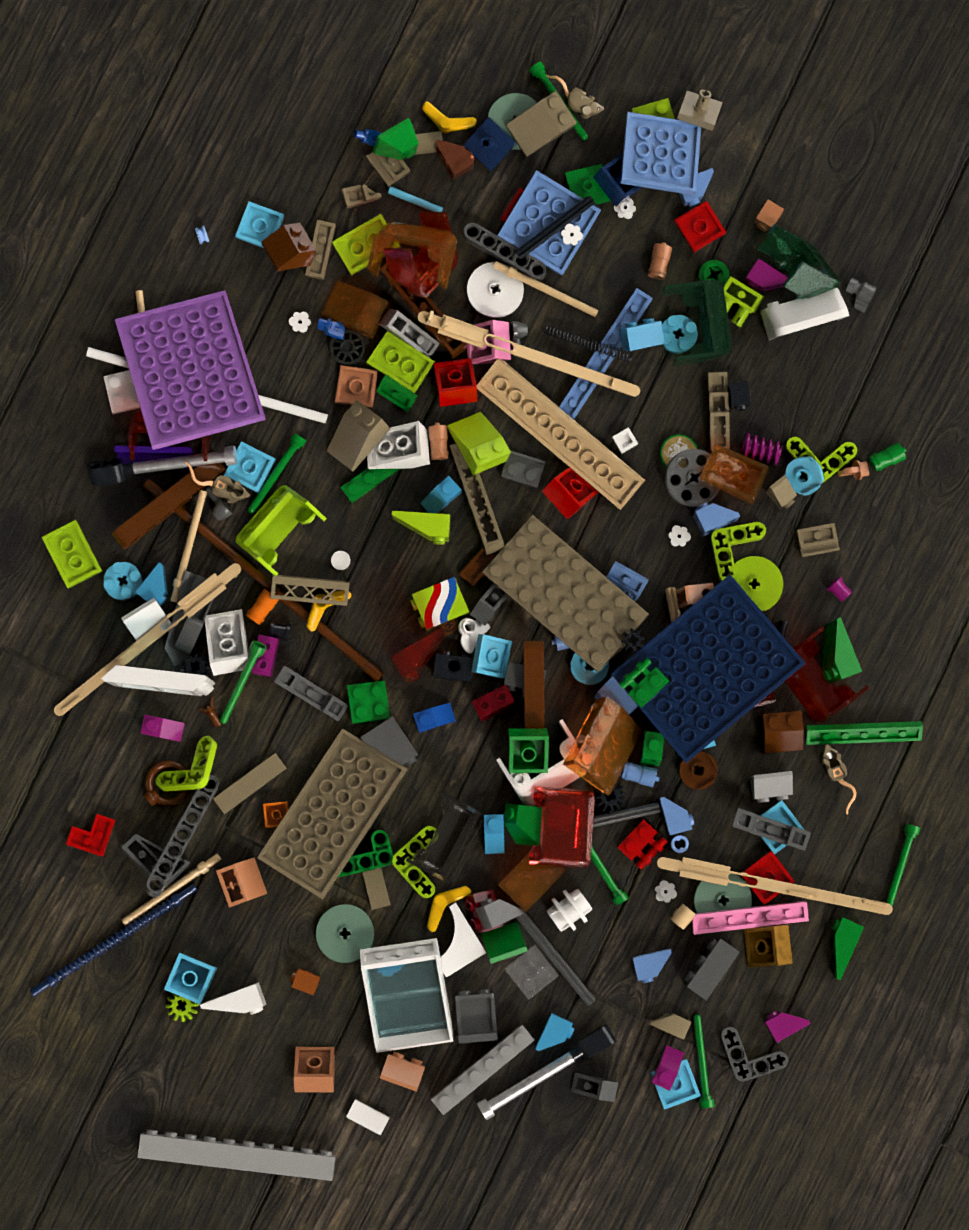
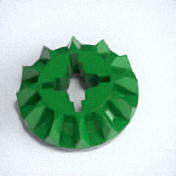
M718 260L707 261L699 271L700 283L706 289L713 291L722 289L729 279L727 266ZM710 271L719 273L717 281L714 278H709L711 275Z

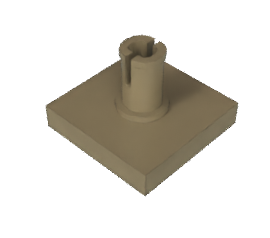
M704 89L700 90L699 94L687 91L677 119L713 131L723 102L711 99L710 91H707L706 96H704L706 91Z

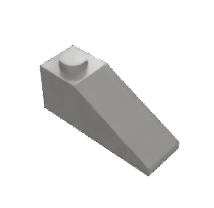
M389 309L379 323L384 329L429 358L439 346L435 339L398 310Z

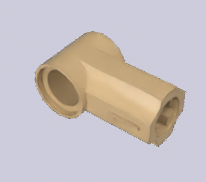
M682 904L678 909H675L670 919L684 930L696 914Z

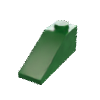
M840 917L839 920L836 919L832 926V930H834L832 934L834 978L841 980L864 929L863 926L844 917Z

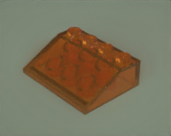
M608 697L597 699L563 765L609 796L642 729L616 702Z

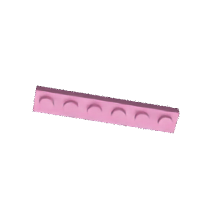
M798 901L697 913L692 919L693 934L809 921L807 902Z

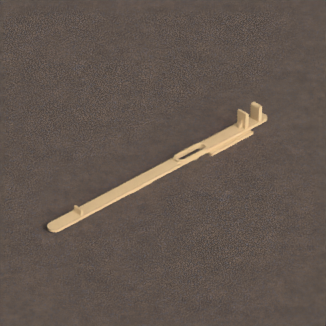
M422 311L418 314L419 322L438 328L437 333L482 349L484 345H487L498 351L507 352L633 397L640 394V388L637 385L519 345L503 337L488 334L489 330L446 315L439 317L434 315L433 311L429 313ZM486 337H492L512 344L513 350L510 351L487 343Z
M234 563L218 576L215 573L178 602L180 607L169 613L165 619L57 704L54 708V713L58 716L64 715L104 683L101 678L116 665L125 666L171 628L177 626L186 616L192 617L223 592L228 582L238 577V574L241 572V566ZM180 609L185 611L184 616L166 630L161 629V624Z
M661 857L657 861L659 868L680 872L679 876L724 886H727L728 883H733L739 886H747L884 915L891 914L893 910L892 906L888 903L762 878L743 872L730 871L731 867L710 862L683 857L682 861ZM732 873L755 878L757 884L753 886L730 881L728 875Z

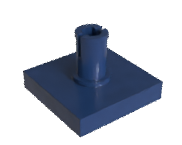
M488 117L464 146L490 171H493L517 143Z

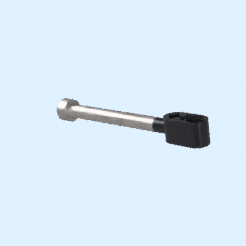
M235 446L224 447V451L124 464L120 458L99 460L89 463L87 468L92 485L100 486L121 483L127 479V475L188 467L185 462H188L191 467L223 462L230 466L237 465L238 459Z
M605 1024L575 1043L577 1047L491 1100L483 1099L477 1105L485 1119L488 1120L495 1116L494 1111L582 1057L585 1060L593 1057L614 1044L617 1040L608 1025Z

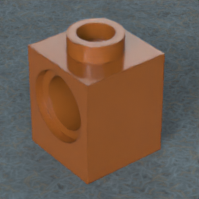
M299 968L297 972L293 971L290 982L293 983L292 988L314 995L321 976Z

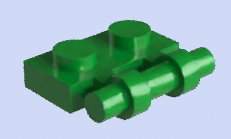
M647 657L642 662L639 661L636 664V668L629 675L626 674L619 683L623 690L628 685L633 688L628 695L641 708L669 682L656 667L651 672L647 669L652 663ZM643 673L646 677L637 684L634 680Z

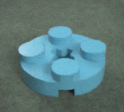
M672 315L662 324L665 341L663 346L667 351L680 354L694 346L698 332L696 324L690 318L683 315ZM681 330L684 336L676 339V335L673 332Z
M798 457L786 467L785 476L795 493L810 495L818 490L824 481L822 468L812 457ZM801 471L808 474L807 481L800 479Z
M128 562L114 563L107 569L104 575V588L111 597L121 601L137 596L136 590L143 583L139 570ZM126 576L128 584L119 586L120 582L118 579Z
M575 653L571 660V672L578 682L585 685H594L606 677L609 661L599 672L596 670L591 671L590 669L586 670L584 668L586 666L585 661Z

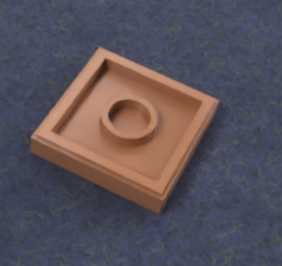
M340 365L335 403L352 406L358 400L367 408L373 409L378 370Z

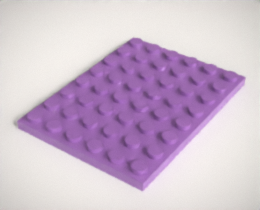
M225 290L115 319L152 450L265 420L263 408Z

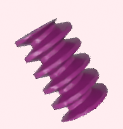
M746 433L741 452L744 451V457L751 453L753 460L757 455H759V461L766 457L768 464L774 459V465L776 466L783 445L780 448L779 441L772 445V439L765 443L764 437H761L758 441L757 435L750 439V433Z

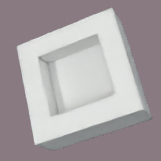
M629 427L612 437L621 454L638 445Z

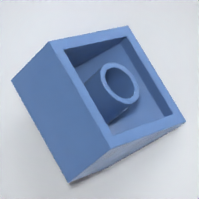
M704 503L696 507L697 509L692 516L702 537L736 522L740 517L738 512L714 503L710 505Z

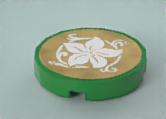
M685 435L671 436L661 446V462L667 467L670 460L676 454L684 450L697 449V445L691 438ZM680 457L678 459V466L684 468L687 465V460L684 457Z

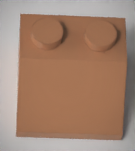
M296 1047L294 1064L295 1092H334L335 1047Z
M393 1051V1054L389 1053L380 1079L417 1092L425 1066L422 1065L423 1061L412 1058L410 1061L404 1058V1054Z

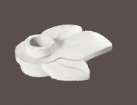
M465 618L459 622L460 642L464 650L469 654L473 652L474 648H476L478 634H484L490 629L488 623L484 626L479 621H474L470 618Z

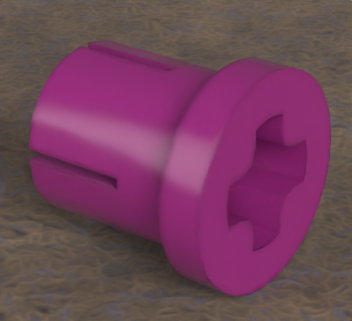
M841 576L836 578L826 588L840 602L852 593L842 581L843 578Z

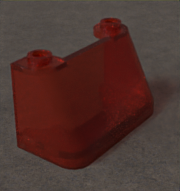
M535 786L533 799L536 805L542 806L540 845L533 846L529 852V864L587 868L591 859L595 801L593 792L590 790Z

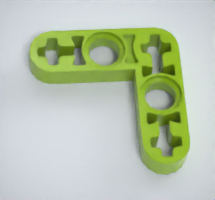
M798 437L790 438L785 446L789 455L796 459L798 458L796 455L799 452L796 449H790L792 445L790 442H797L799 444L797 448L800 452L802 449L805 450L799 457L808 455L819 463L822 470L826 467L828 471L823 474L824 481L822 483L857 454L856 445L852 442H845L820 462ZM845 446L846 448L851 447L853 449L851 451L852 455H845L843 459L846 461L843 462L842 458L836 453L839 452L841 455L845 451ZM836 458L839 461V466L831 468L828 463L829 459Z
M753 522L717 529L712 533L711 544L720 581L726 578L722 576L725 573V568H720V566L731 564V566L727 567L728 573H732L731 576L734 579L736 577L731 546L762 540L766 534V527L763 523ZM755 527L762 530L759 536L756 533H750V538H747L746 528H749L748 532L754 531ZM741 530L744 537L737 540L734 538L733 532ZM717 534H720L721 537H725L722 540L723 547L719 548V540H715V538H717ZM726 552L729 555V559L727 561H720L718 554Z
M210 736L202 737L198 741L191 770L162 772L156 778L157 786L163 791L195 790L205 787L209 780L217 743ZM203 759H206V763L202 766H199L200 762ZM182 777H186L183 783L178 784Z
M432 826L423 828L393 856L392 861L394 867L423 898L432 897L435 893V886L414 863V860L438 839V831ZM427 829L428 831L434 830L433 836L435 838L433 840L428 838L425 841L428 845L424 847L417 837L421 835L423 839L426 836L425 831ZM418 842L421 845V850L418 853H412L410 851L411 843ZM406 848L413 858L410 860L408 856L404 860L406 863L404 866L402 864L397 865L396 862L398 860L396 857H403L406 854L403 850ZM412 869L419 872V878L416 881H412L408 877V873ZM422 877L426 879V881H423L426 886L431 885V894H423L422 886L419 885L418 888L415 886Z

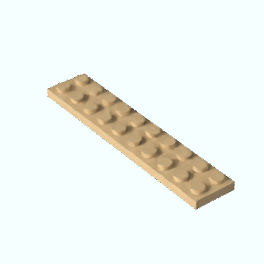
M497 359L477 384V389L620 510L645 481V479L504 360Z

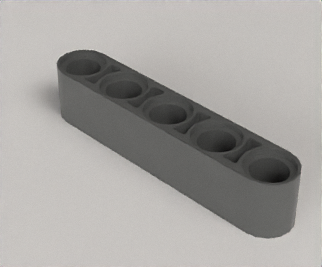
M469 223L465 226L464 238L471 245L500 262L517 268V271L537 281H542L545 278L546 266L543 262L528 254L523 258L526 260V264L520 266L516 263V260L519 259L515 252L518 249L517 247L476 223ZM469 230H476L478 234L475 237H470L467 232ZM486 239H491L494 244L488 247L483 242ZM505 248L510 251V254L507 256L500 254V251ZM534 268H541L543 273L535 275L532 270Z

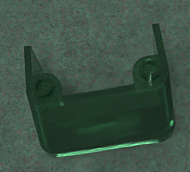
M773 224L756 246L757 250L771 256L774 260L773 264L781 270L784 268L790 273L783 286L793 291L801 299H809L837 288L841 283L839 277L816 247L776 224Z
M713 279L666 285L662 291V296L681 294L682 301L686 306L699 308L704 342L695 344L691 348L690 355L677 356L672 362L673 366L702 363L727 355L732 348V340L722 283Z

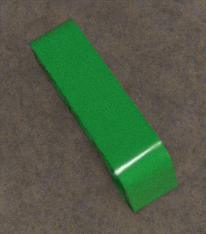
M383 830L375 831L371 836L374 851L351 856L349 862L352 864V870L350 872L342 870L338 878L390 865L393 861V852L388 834ZM378 833L385 835L386 840L383 844L375 842V836ZM382 852H387L390 855V860L387 863H382L379 860ZM365 856L371 860V865L367 868L362 867L360 864L361 859Z

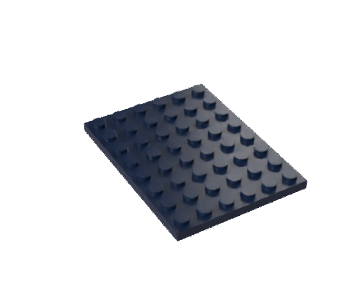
M729 575L611 673V675L620 683L626 674L629 675L636 668V664L639 661L642 662L647 657L652 662L647 669L651 672L656 667L669 680L642 708L638 704L637 706L684 762L687 763L806 663L735 579ZM641 673L634 681L639 684L646 676ZM628 685L624 690L628 694L633 688Z

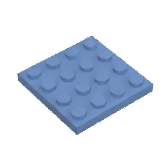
M627 112L620 184L695 195L697 190L701 127L681 120Z
M536 170L497 236L520 248L583 199ZM593 205L569 223L573 226H579L580 232L583 234V238L576 245L571 243L566 245L563 243V236L561 235V231L565 230V227H563L530 252L529 255L543 262L545 266L562 276L601 210Z

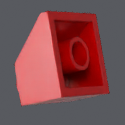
M471 358L433 363L440 407L477 402V385Z
M570 467L556 476L542 490L548 500L567 519L578 512L599 493Z

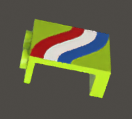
M455 577L412 594L413 599L410 600L414 611L418 610L421 617H418L421 628L425 627L427 631L454 618L469 614Z

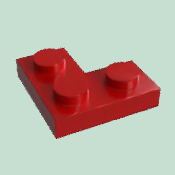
M96 814L91 832L72 826L66 845L104 857L116 820Z

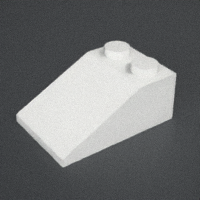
M419 421L391 427L367 455L368 468L402 469L429 465L427 429Z
M242 609L206 615L205 627L209 662L213 675L243 671L250 653Z
M258 982L201 1004L200 1007L201 1009L237 1013L250 1012L253 1015L263 1010L266 1001Z

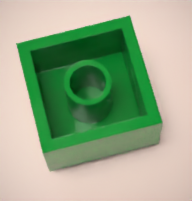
M547 728L508 729L509 773H548L549 735Z

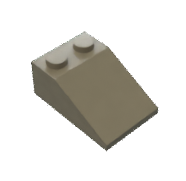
M555 91L506 124V127L524 155L528 157L572 129L577 122L557 91Z
M356 400L343 415L327 452L353 472L390 428L382 418Z

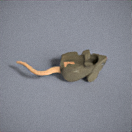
M546 75L548 78L557 79L563 85L569 108L581 113L583 119L603 111V106L593 102L595 99L593 96H586V92L576 87L569 93L565 82L561 78Z
M185 462L190 469L191 477L195 483L201 486L210 485L212 487V494L220 498H228L227 503H235L250 496L245 488L241 486V482H232L231 478L227 476H218L214 481H198L195 478L191 465Z
M826 744L822 755V764H825L831 781H838L853 791V796L846 807V814H848L849 807L856 798V790L854 786L843 780L847 776V769L845 764L842 763L841 754Z

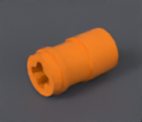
M263 589L254 605L247 611L246 616L260 625L280 599H270L271 592Z

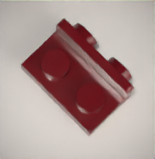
M504 685L474 700L472 704L480 721L483 722L515 706V701L507 685Z
M493 889L465 897V906L471 918L470 925L475 934L503 927V924L484 930L475 909L482 906L481 902L486 899L492 898V901L496 900Z

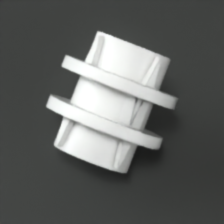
M565 889L562 892L566 898L559 903L555 897L551 899L554 905L546 912L560 931L571 927L574 931L577 928L573 923L579 918L584 923L588 920L585 915L592 910V907L579 889L570 894Z

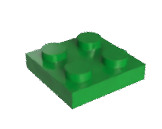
M385 681L346 686L351 724L390 718Z

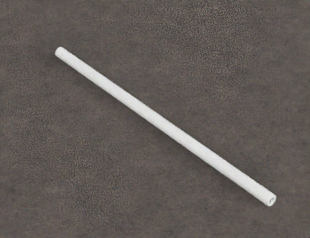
M88 348L87 357L129 368L126 357ZM258 395L262 406L326 424L328 414Z

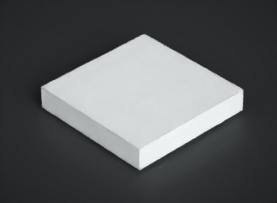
M152 598L121 619L137 641L165 619L166 614L156 599ZM167 619L161 624V629L166 630L169 628L171 621Z

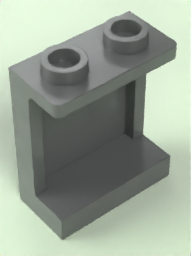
M490 989L478 990V994H470V991H459V995H455L458 1042L471 1043L498 1040L494 992H490Z

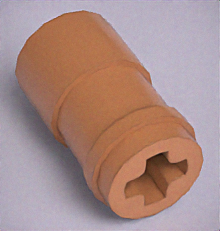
M665 242L661 244L656 243L653 247L652 260L648 269V276L653 279L664 280L667 274L666 270L672 247L666 245Z
M435 423L434 426L428 427L431 460L448 459L449 455L447 451V426Z

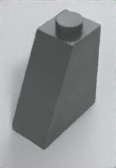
M393 716L360 737L363 742L402 766L406 764L408 767L417 761L415 758L418 756L417 752Z

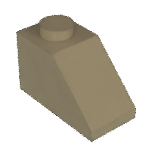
M785 475L766 491L779 509L783 507L789 508L795 503L793 499L797 496Z

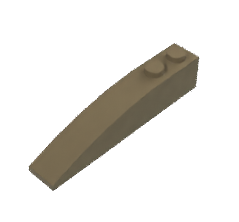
M456 443L449 445L485 552L488 555L500 551L504 548V542L479 473L476 475L472 474Z

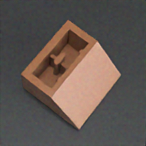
M255 857L216 871L229 907L268 894Z

